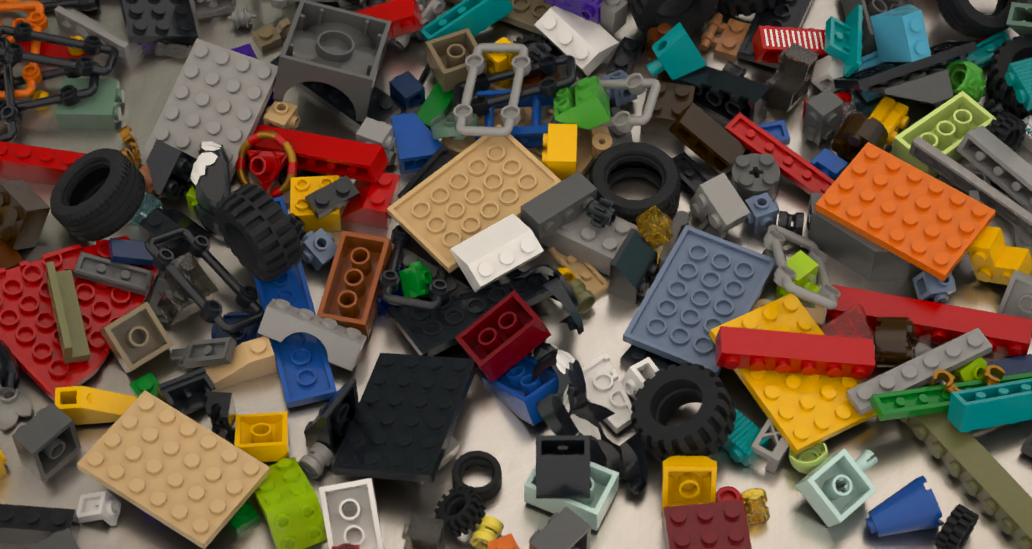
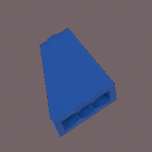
M415 113L391 116V124L393 127V137H395L400 174L419 172L442 144L438 139L433 138L432 132Z

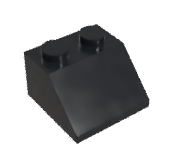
M155 209L138 223L143 242H146L150 237L178 227L190 230L195 236L202 235L208 239L211 237V233L178 209ZM183 237L159 245L160 250L166 248L173 252V264L179 265L191 255L188 251L189 244Z
M631 228L610 263L609 281L610 294L635 304L640 296H645L651 277L655 278L659 271V264H657L658 253L636 229Z

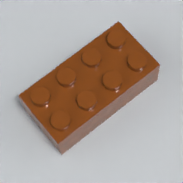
M342 230L318 309V317L333 319L338 325L345 328H355L362 335L367 336L366 339H369L381 298L382 290L379 288L380 276L388 269L392 254L390 238Z

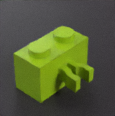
M800 250L787 260L788 267L797 274L793 283L818 294L820 287L815 284L819 264ZM777 284L775 296L778 299L790 294L784 287ZM796 296L801 303L806 301L805 299Z

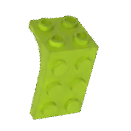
M295 457L284 458L270 465L271 473L253 494L266 518L276 549H304L327 540L324 518L317 494Z

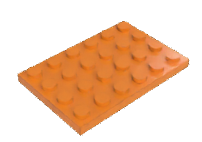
M867 142L815 204L817 212L942 281L948 277L992 221L996 210Z

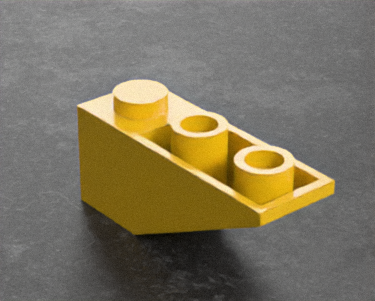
M85 386L55 388V406L73 420L74 425L116 422L138 398L137 396Z

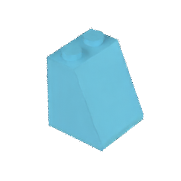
M907 4L870 17L880 62H914L931 56L921 9Z

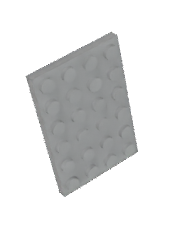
M196 39L140 157L142 160L140 166L147 165V158L156 140L179 149L196 159L199 156L198 151L200 150L201 142L213 141L223 145L231 161V163L229 162L231 183L236 172L239 149L243 142L253 135L275 87L278 66Z

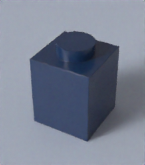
M409 71L389 81L390 97L402 104L403 110L406 113L425 102V87Z

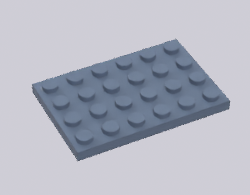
M685 225L623 334V341L679 364L703 365L705 369H711L718 376L722 367L716 366L715 343L709 336L710 330L753 310L774 271L776 260Z

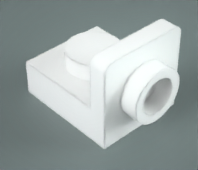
M107 490L80 495L76 512L80 523L103 519L110 526L117 525L121 502Z

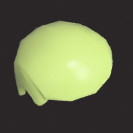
M822 442L796 455L789 448L790 463L799 473L809 474L828 457L827 446Z

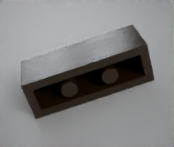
M693 102L681 111L668 130L719 174L723 172L726 174L732 170L736 158L739 155H743L747 149L727 132L721 124L714 121L702 108Z

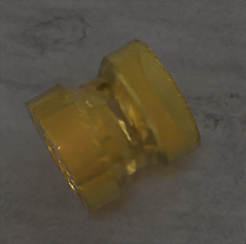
M752 488L741 493L740 499L744 501L748 524H762L770 519V511L766 506L768 499L765 490Z

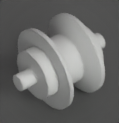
M246 5L244 10H238L235 6V11H232V16H228V21L233 20V25H237V29H239L240 24H245L249 28V23H252L251 18H256V16L251 14L250 9L247 10Z

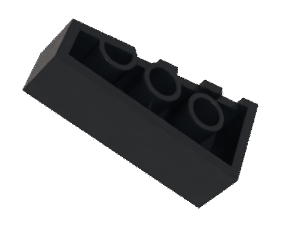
M708 66L684 75L673 82L675 84L695 86L694 104L727 122H730L739 113L755 124H761L767 117L770 86Z

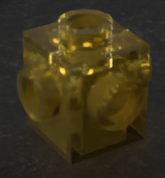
M656 205L635 218L638 232L653 249L666 244L674 237L671 228L673 226L672 220L666 213L663 214Z

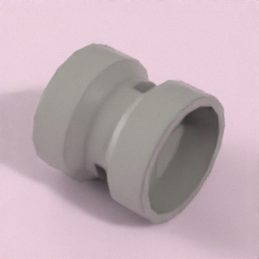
M315 442L309 449L310 453L303 455L298 464L306 475L313 479H318L323 473V468L329 466L335 457L325 445Z

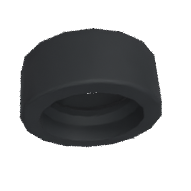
M479 450L469 451L461 455L454 462L452 468L453 489L456 490V486L459 485L462 488L463 485H466L462 482L461 478L465 470L478 466L486 468L492 472V480L482 487H472L486 502L494 498L500 491L502 484L501 465L488 452Z

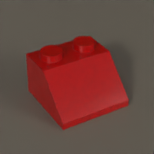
M383 172L376 183L356 180L354 186L360 192V196L345 206L341 220L388 230L392 217L388 214L387 208L399 199L397 195L401 192L400 175Z

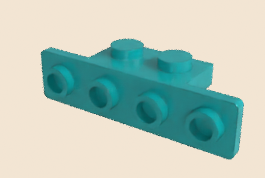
M857 4L845 18V23L833 16H830L826 21L824 51L830 56L844 61L843 76L847 78L853 72H857L862 65V21L864 17L862 15L863 6Z

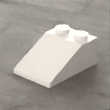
M372 478L319 487L329 549H384Z

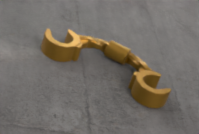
M126 125L119 130V134L124 143L128 146L131 145L135 154L133 155L126 147L121 149L120 152L135 167L141 165L140 162H142L140 150L135 143L138 139L131 135L130 132L133 129Z
M989 365L981 380L987 386L999 384L1005 371L1000 366ZM945 370L934 372L930 381L931 386H933L936 379H941L946 383L943 392L948 391L951 393L961 390L953 384L954 375Z

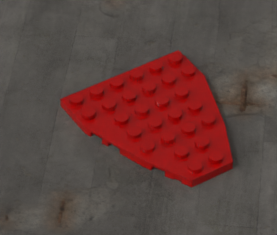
M127 236L115 237L116 239L130 240ZM109 240L96 241V245L81 247V244L69 246L44 254L40 260L30 263L27 260L19 262V266L8 270H5L4 267L0 268V339L9 347L22 370L54 402L55 388L80 386L97 373L112 352L99 330L143 304L146 299L144 295L73 276L90 351V360L64 364L46 281V262L54 261L56 272L71 270L73 275L81 252L110 259ZM128 264L153 271V278L147 291L148 294L158 274V270L154 266Z

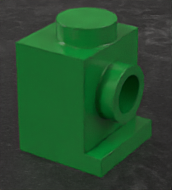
M422 261L407 264V269L398 271L404 297L415 299L429 297V286L433 278L428 266H422Z

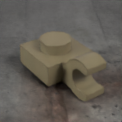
M284 18L276 27L271 23L251 32L252 38L261 52L264 53L283 44L282 38L287 37L292 23L289 18Z

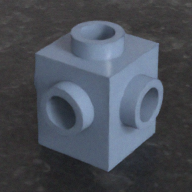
M620 69L600 77V80L627 79L630 75ZM604 89L609 97V102L616 107L626 106L631 101L638 99L637 95L630 93L628 89Z
M767 192L753 195L745 200V205L750 214L744 222L748 225L753 235L767 231L768 226L772 224L776 225L779 207L777 202L772 200Z
M320 228L315 233L313 230L309 231L301 238L303 241L301 244L303 248L302 259L306 263L311 264L316 271L334 258L337 245L329 232H325Z
M922 271L912 279L919 300H934V302L940 303L948 300V296L957 290L952 273L944 281L926 271Z

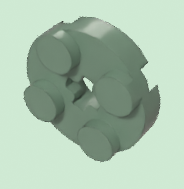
M453 112L451 117L445 118L444 114H441L430 121L434 139L453 137V140H462L467 137L456 131V121ZM473 113L471 123L466 126H478L475 113Z

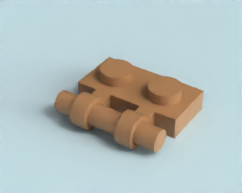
M716 13L708 22L707 31L701 36L699 48L702 51H707L709 47L714 48V56L736 62L738 51L751 24L732 18L725 24L721 22L723 15ZM719 33L722 35L720 38L715 37V34Z

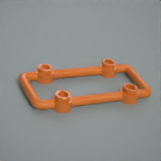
M41 2L0 3V13L35 10L28 19L31 28L37 32L47 29L49 23L44 14V5ZM31 41L30 53L40 54V41ZM29 62L23 68L22 76L26 83V89L14 90L15 99L31 97L35 92L36 85L42 81L43 76L37 63ZM0 91V99L5 100V91Z

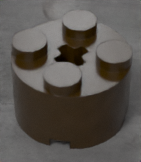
M861 113L848 116L831 144L832 150L840 158L848 162V165L867 142L884 150L887 145L888 132L880 121L873 117L871 119L864 118V114Z
M877 317L876 321L881 323V326H876L875 355H880L881 362L876 361L877 368H895L916 358V351L911 347V339L916 338V324L910 321L909 317Z

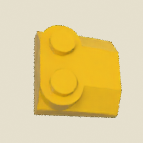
M288 411L245 415L236 414L235 446L261 462H278L286 458L289 454Z
M671 456L664 460L662 464V512L663 507L716 503L717 462L707 456Z

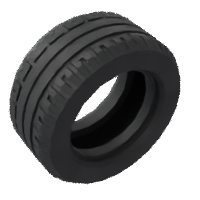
M936 0L939 11L948 25L958 33L971 38L989 37L1009 28L1006 23L1011 3L1027 2V0H998L995 11L991 15H986L977 11L970 4L969 0Z
M640 142L621 143L602 152L590 168L589 181L597 188V200L599 201L600 198L605 197L614 201L613 208L618 210L617 216L639 226L640 234L660 229L676 214L681 190L680 171L675 161L656 146ZM641 177L653 182L659 191L650 198L628 200L617 196L611 191L610 186L618 179Z
M110 148L94 150L76 160L61 175L51 193V213L76 239L90 242L102 240L119 231L136 214L145 196L144 176L122 152Z

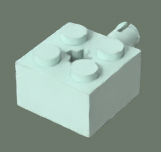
M845 448L836 451L795 485L827 527L841 523L877 491L876 487L864 474L878 462L876 456L869 459L874 454L870 450H865L855 461Z

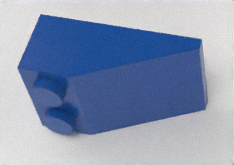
M526 355L493 383L486 376H483L482 379L519 418L534 426L544 421L536 403L550 394L558 393L559 379L554 369L549 366L532 380V373L537 360L530 355Z

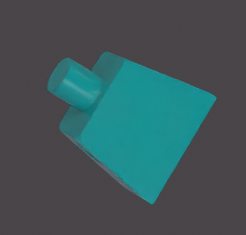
M678 23L652 46L657 59L646 66L653 77L666 70L670 78L676 80L707 64L682 24Z

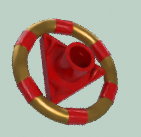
M274 131L256 132L249 136L239 149V157L236 164L238 180L241 186L251 184L245 173L246 155L248 154L250 170L257 176L261 188L273 198L281 197L290 189V178L296 177L298 165L296 153L289 140ZM268 139L276 142L286 153L249 149L256 143ZM288 160L285 181L281 186L269 192Z

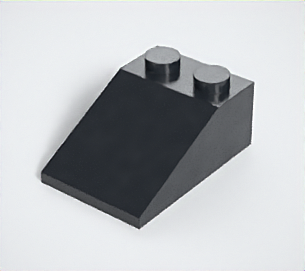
M351 378L332 396L328 403L325 402L321 406L315 420L307 424L304 430L307 447L311 448L315 442H319L330 449L334 457L337 455L355 411L359 408L356 379Z

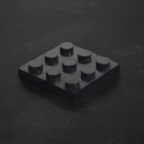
M119 0L130 43H195L196 39H198L189 0Z

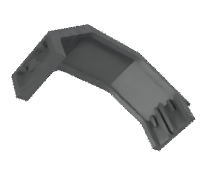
M978 190L968 191V196L984 204V201L980 200ZM821 193L810 194L806 220L808 239L818 245L821 251L869 281L912 280L924 271L817 212L815 204L821 198Z

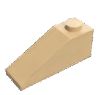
M266 336L249 340L236 346L231 364L204 366L207 375L215 385V390L277 372L275 355L269 338Z

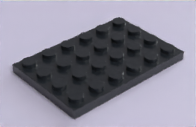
M380 353L360 399L359 408L355 411L332 465L334 475L433 483L478 367L476 362L469 358Z

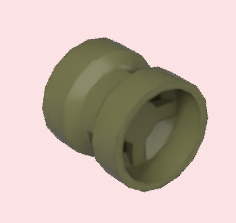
M574 279L570 283L578 296L577 311L579 314H582L594 305L596 297L591 291L586 290V285L580 279Z

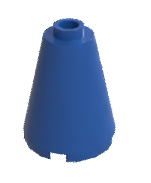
M924 476L917 477L868 512L869 518H866L865 521L871 534L876 532L878 537L936 528L944 524L939 519L943 516L932 489H925L924 483L927 480Z

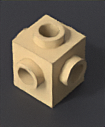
M275 100L272 106H268L263 117L264 125L296 130L300 123L298 106L288 101Z

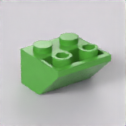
M596 75L591 78H583L576 85L562 88L556 93V97H554V118L556 121L566 124H577V127L590 130L611 120L609 97Z

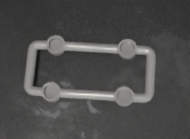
M480 43L475 46L473 53L466 57L465 65L468 75L461 104L453 109L456 131L464 136L504 137L509 135L513 127L519 124L521 113L518 102L523 78L531 70V60L528 57L529 50L525 45ZM483 52L519 53L518 56L512 59V68L515 75L509 103L501 110L504 127L466 126L473 119V109L470 104L476 78L485 68Z
M634 73L628 76L627 79L599 80L604 89H628L634 95L642 94L646 88L651 89L641 116H631L628 111H620L614 117H611L610 121L597 127L615 126L618 131L627 133L633 129V126H641L650 121L661 89V84L657 79L643 78L640 73ZM577 76L575 83L571 85V87L576 85L580 81V79ZM550 105L541 106V125L555 124L554 115L551 118H545Z
M772 224L768 226L767 233L763 239V245L774 253L778 267L774 273V282L795 296L829 310L835 309L841 293L831 284L825 266L828 256L819 249L814 241L778 225ZM785 240L810 251L808 256L819 264L817 274L821 288L818 294L793 283L797 274L787 265L782 248Z

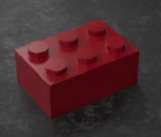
M514 290L456 336L455 339L466 354L476 362L478 368L489 381L493 383L549 338L551 333L539 316Z
M743 500L663 507L662 526L666 549L752 548Z

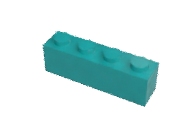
M463 0L419 31L425 42L469 28L474 37L498 20L504 18L514 8L510 0Z
M1032 378L951 392L947 420L959 432H970L982 428H993L994 426L1032 420Z

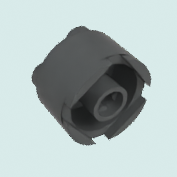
M768 153L739 155L732 167L731 184L745 203V200L753 195H760L766 192L772 200L776 199L779 189L780 168L774 161V157Z

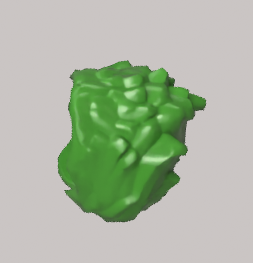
M951 61L946 65L945 69H948L954 96L964 91L976 102H979L983 96H986L984 87L986 86V76L983 75L981 67L971 61Z

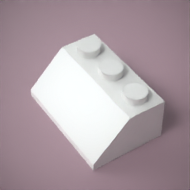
M556 6L551 7L534 24L538 31L563 55L573 56L576 60V67L587 77L619 45V42L599 24L585 20Z
M514 214L449 249L474 292L532 261L544 251L532 230Z

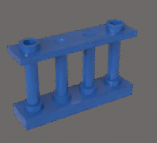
M511 89L477 91V96L492 97L511 92ZM538 94L519 99L518 107H532L531 126L517 127L516 125L510 134L525 148L543 147V133H548V125H541V106L554 105V98L546 99L543 95ZM509 102L490 107L489 113L485 115L484 127H494V109L503 108ZM555 119V124H565ZM474 136L475 141H477L482 136Z

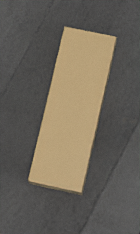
M554 247L548 249V253L559 266L569 268L575 274V279H580L586 285V290L591 291L596 298L609 291V283L592 265L585 262L583 264L571 255L566 256L556 251Z

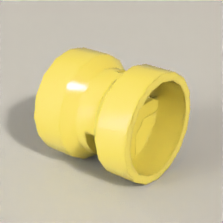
M489 515L480 517L482 522L480 525L476 524L477 531L472 534L470 539L471 545L476 549H487V543L497 539L503 531V523Z

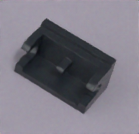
M203 367L158 384L157 398L187 415L206 407V391L211 392L216 388Z
M206 391V412L213 425L212 432L218 434L220 431H225L227 433L225 435L226 440L234 445L236 410L232 393Z

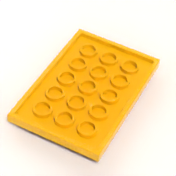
M791 293L720 325L825 335L799 299ZM720 326L710 330L709 336L714 343ZM743 368L733 369L766 416L771 419L776 430L785 438L794 455L876 416L874 409L860 416L847 399V390L862 384L859 380L851 377L831 378L826 375L814 374L807 376L802 373H778L766 370L753 371Z

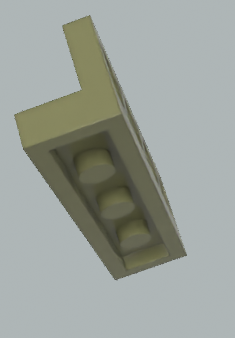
M54 261L46 262V281L64 364L90 360V351L72 271L56 272Z

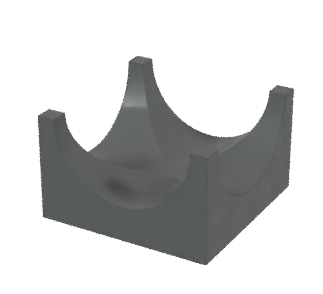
M300 0L279 57L273 99L283 101L285 93L292 86L302 82L316 81L326 83L341 90L351 100L355 108L356 120L364 122L367 117L378 69H382L392 22L308 0Z

